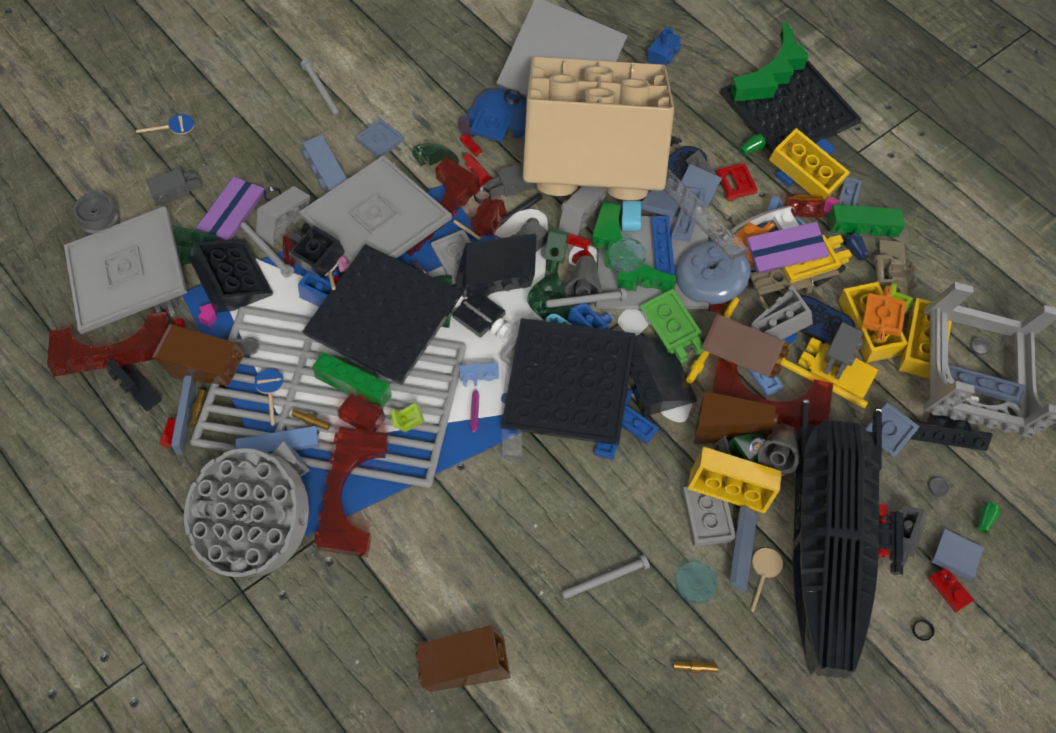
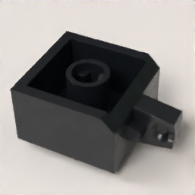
M315 225L303 237L295 232L289 236L291 242L295 244L294 248L289 252L292 260L302 268L321 278L327 274L345 253L339 240Z

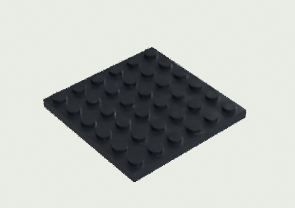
M809 60L806 62L804 69L793 70V76L790 77L789 83L778 84L774 98L734 101L731 91L732 84L721 88L720 92L754 134H761L766 141L765 147L771 154L796 128L816 144L823 138L827 139L860 124L862 119Z
M365 244L336 283L335 290H331L302 332L303 335L402 385L461 298L462 291Z
M521 318L501 429L619 446L635 333Z

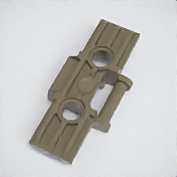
M879 240V255L874 257L877 275L875 282H879L883 292L885 286L890 287L892 283L897 284L896 291L908 296V291L913 290L917 285V279L911 276V273L916 268V262L912 261L910 265L906 266L904 242ZM884 269L887 270L888 279H884ZM909 309L904 314L905 316H909Z
M782 268L759 274H757V271L751 272L750 279L758 295L779 290H787L788 292L792 285L796 290L805 288L804 293L808 294L813 290L814 281L837 276L839 272L835 269L789 283Z

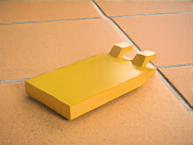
M822 235L829 253L827 258L782 268L789 283L838 269L842 264L848 263L849 258L852 256L849 249L836 254L833 251L841 247L840 243L844 241L841 235L828 239L825 235Z
M812 338L806 350L816 355V357L814 358L813 355L804 351L798 364L811 370V373L863 399L878 369L855 358L852 366L848 365L839 380L835 379V374L839 369L836 366L832 365L830 373L828 375L824 374L823 372L828 363L823 361L830 345L822 344L821 341Z

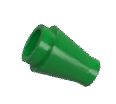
M754 134L739 147V150L745 156L762 150L766 146V141L761 134Z
M985 502L981 506L977 526L978 531L989 534L990 529L1001 515V507L999 505Z

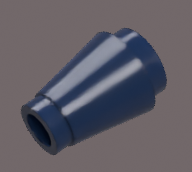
M858 233L849 236L845 240L847 248L859 261L869 256L863 238Z

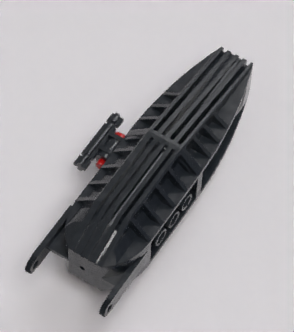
M802 399L799 428V464L796 468L793 528V585L796 614L809 674L813 675L816 672L819 676L842 677V679H845L855 672L866 640L875 598L878 558L890 556V561H892L890 563V574L903 575V564H901L903 562V525H901L903 523V513L901 511H891L890 522L892 523L890 525L886 524L885 519H879V471L882 469V409L877 407L874 409L872 432L866 431L859 423L828 419L817 426L808 424L809 403L808 399Z

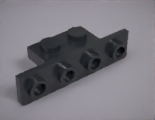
M117 350L101 360V363L109 370L107 372L114 381L118 380L120 388L126 394L129 392L146 412L162 401L154 389Z
M929 414L928 423L913 421L920 427L911 439L987 451L993 434L972 430L968 421L953 420L947 416Z

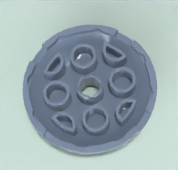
M723 241L704 242L692 247L681 257L676 268V281L681 292L695 302L723 303L735 298L746 288L751 274L750 262L745 253L733 244Z

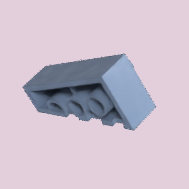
M322 135L303 142V150L301 152L304 160L325 193H328L347 180Z

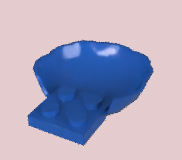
M487 89L476 97L467 112V121L472 125L470 133L499 142L504 141L509 129L513 130L515 138L524 136L527 98L521 96L517 104H509L504 100V93L507 89ZM512 92L506 95L507 98L512 100L519 98Z

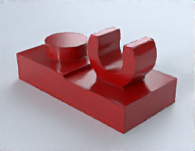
M467 152L463 156L467 162L465 165L472 172L474 170L477 172L471 176V179L475 182L479 178V181L476 183L478 187H482L485 181L493 179L472 155Z
M942 568L928 578L955 613L974 601L947 568Z

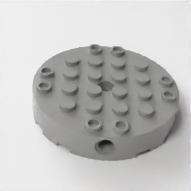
M247 448L234 449L224 452L223 455L216 459H212L200 470L202 473L196 482L193 481L186 498L184 526L186 535H189L192 544L190 546L200 561L209 566V569L225 576L258 577L275 571L293 556L305 535L309 505L302 479L287 461L277 455Z

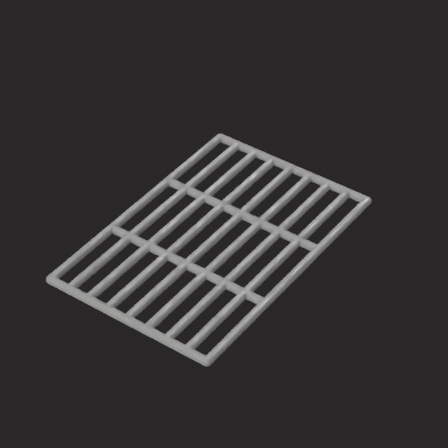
M245 306L239 308L227 341L234 342L240 346L242 339H237L239 330L305 341L302 350L259 342V350L300 357L297 366L243 357L240 362L243 365L294 373L292 382L284 381L281 389L289 390L286 399L272 397L273 405L283 407L280 416L274 415V422L278 424L275 433L284 431L286 425L298 428L312 427L305 424V421L288 418L291 408L360 420L357 430L331 425L327 431L317 427V431L355 437L352 447L319 442V447L313 448L349 455L347 465L301 457L306 466L426 488L432 486L460 375L459 365H462L466 351L465 344L433 338L429 344L430 346L458 350L456 359L422 354L419 361L454 366L452 375L412 369L408 375L448 382L447 392L387 382L393 391L445 399L443 409L419 405L422 413L441 416L439 426L421 423L412 428L413 430L436 433L435 443L367 432L365 431L367 422L393 426L391 418L370 414L371 405L345 392L299 384L302 375L315 377L313 369L306 368L305 364L307 358L317 360L321 353L310 351L312 343L319 342L300 332L242 323L245 314L306 325L310 321V317ZM331 355L351 366L369 369L350 358ZM374 371L373 376L380 379L381 374ZM235 373L232 380L254 384L256 376ZM211 383L190 443L197 447L227 452L236 449V445L200 439L203 429L245 437L270 434L269 432L207 422L209 412L270 422V414L213 405L216 395L269 404L268 396L219 388L218 384ZM298 391L365 404L362 412L294 401V398ZM389 400L385 407L403 410L412 405V403ZM362 439L428 450L432 451L430 461L364 450L360 449ZM358 456L428 470L426 478L422 479L355 467Z

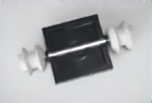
M485 295L470 297L468 300L467 297L461 296L455 305V308L458 309L452 313L453 319L479 338L490 329L492 335L497 333L498 339L506 338L511 331L510 324H504V319H502L506 315L505 310Z

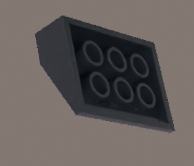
M536 234L465 243L455 279L459 290L462 291V297H474L482 294L531 287L535 276Z
M245 239L194 242L188 258L215 313L234 311L241 306H247L272 296L273 292Z
M635 337L628 383L641 415L646 417L697 402L690 383L686 381L687 376L675 353H668L659 337Z

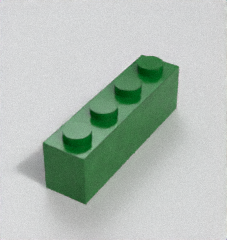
M833 204L827 215L831 233H858L859 235L899 237L905 228L902 209Z
M325 352L320 354L312 366L316 379L381 411L392 396L389 383Z

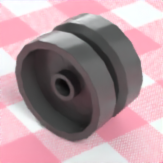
M87 193L81 196L73 206V214L86 236L120 224V216L115 209V205L110 196L105 193Z

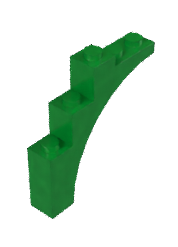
M789 22L782 23L779 33L781 50L774 60L756 72L733 77L731 91L734 101L774 98L778 84L789 83L790 77L793 76V70L804 69L806 62H808V53L805 52L803 45L798 46Z
M603 202L592 236L593 247L602 250L607 249L605 255L606 268L620 270L618 289L625 288L626 291L636 292L637 287L642 286L643 288H654L664 292L671 289L675 291V275L667 274L648 266L629 250L619 228L621 205Z

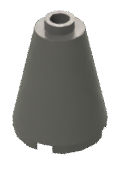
M582 256L578 259L565 285L566 298L602 293L594 258ZM589 302L588 305H593L597 302Z
M791 426L782 427L761 445L758 452L759 463H762L763 466L782 471L781 476L793 473L799 464L798 431Z

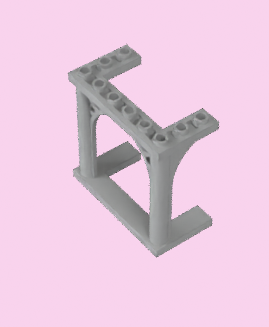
M954 282L924 309V314L930 316V400L924 403V411L931 412L933 415L947 416L953 420L968 421L970 424L985 425L991 429H1001L1007 433L1022 434L1023 437H1032L1056 423V406L1051 404L1043 406L1037 395L1034 340L1036 334L1056 321V308L1044 305L1022 322L959 306V304L973 294V286ZM948 320L1015 337L1016 383L1025 385V391L1019 405L1008 401L1000 405L978 403L969 398V396L975 393L974 385L958 381L954 382L948 366ZM1007 407H1011L1017 416L1010 415Z

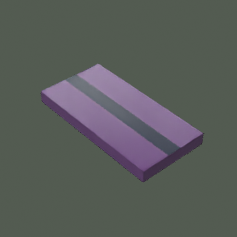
M233 177L196 227L197 231L220 241L232 240L239 230L241 222L247 219L264 195L265 189Z
M817 222L746 239L757 274L829 256Z

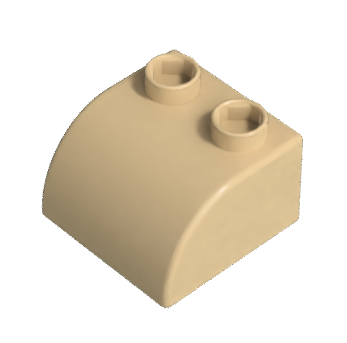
M533 57L531 59L526 105L523 180L527 183H536L539 191L552 196L571 195L577 191L578 186L605 187L608 194L612 197L627 201L645 198L648 195V190L662 191L666 186L674 117V104L666 66L661 64Z

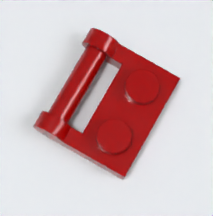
M745 163L720 168L715 172L717 176L722 178L721 183L729 202L734 201L736 198L757 194L758 189ZM727 175H730L737 190H732L726 177Z

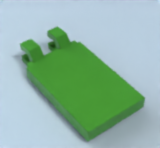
M674 289L640 305V309L668 353H675L681 364L688 361V355L683 349L684 347L691 344L697 355L704 352L702 350L703 343L700 340L702 332Z

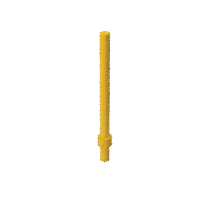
M737 297L730 301L723 315H732L739 302ZM704 350L698 359L693 362L691 371L686 378L688 383H693L696 376L701 373L709 352Z
M783 358L780 364L864 409L868 404L867 401L785 358Z

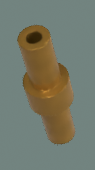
M203 389L198 391L196 402L193 403L191 408L192 415L189 422L191 427H196L204 405L206 391Z
M296 409L292 411V417L305 421V424L309 426L315 425L327 431L331 426V423L317 418L314 414H306Z
M691 660L690 662L673 661V670L690 671V673L700 674V672L717 673L718 665L700 663V660Z

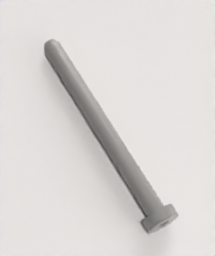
M241 222L240 227L281 269V274L285 278L290 277L294 272V268L290 264L286 265L246 222Z

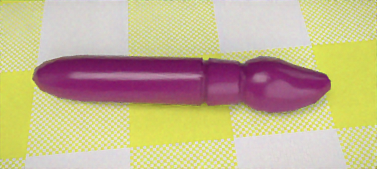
M474 390L471 402L470 427L473 433L477 431L479 426L480 397L477 390Z

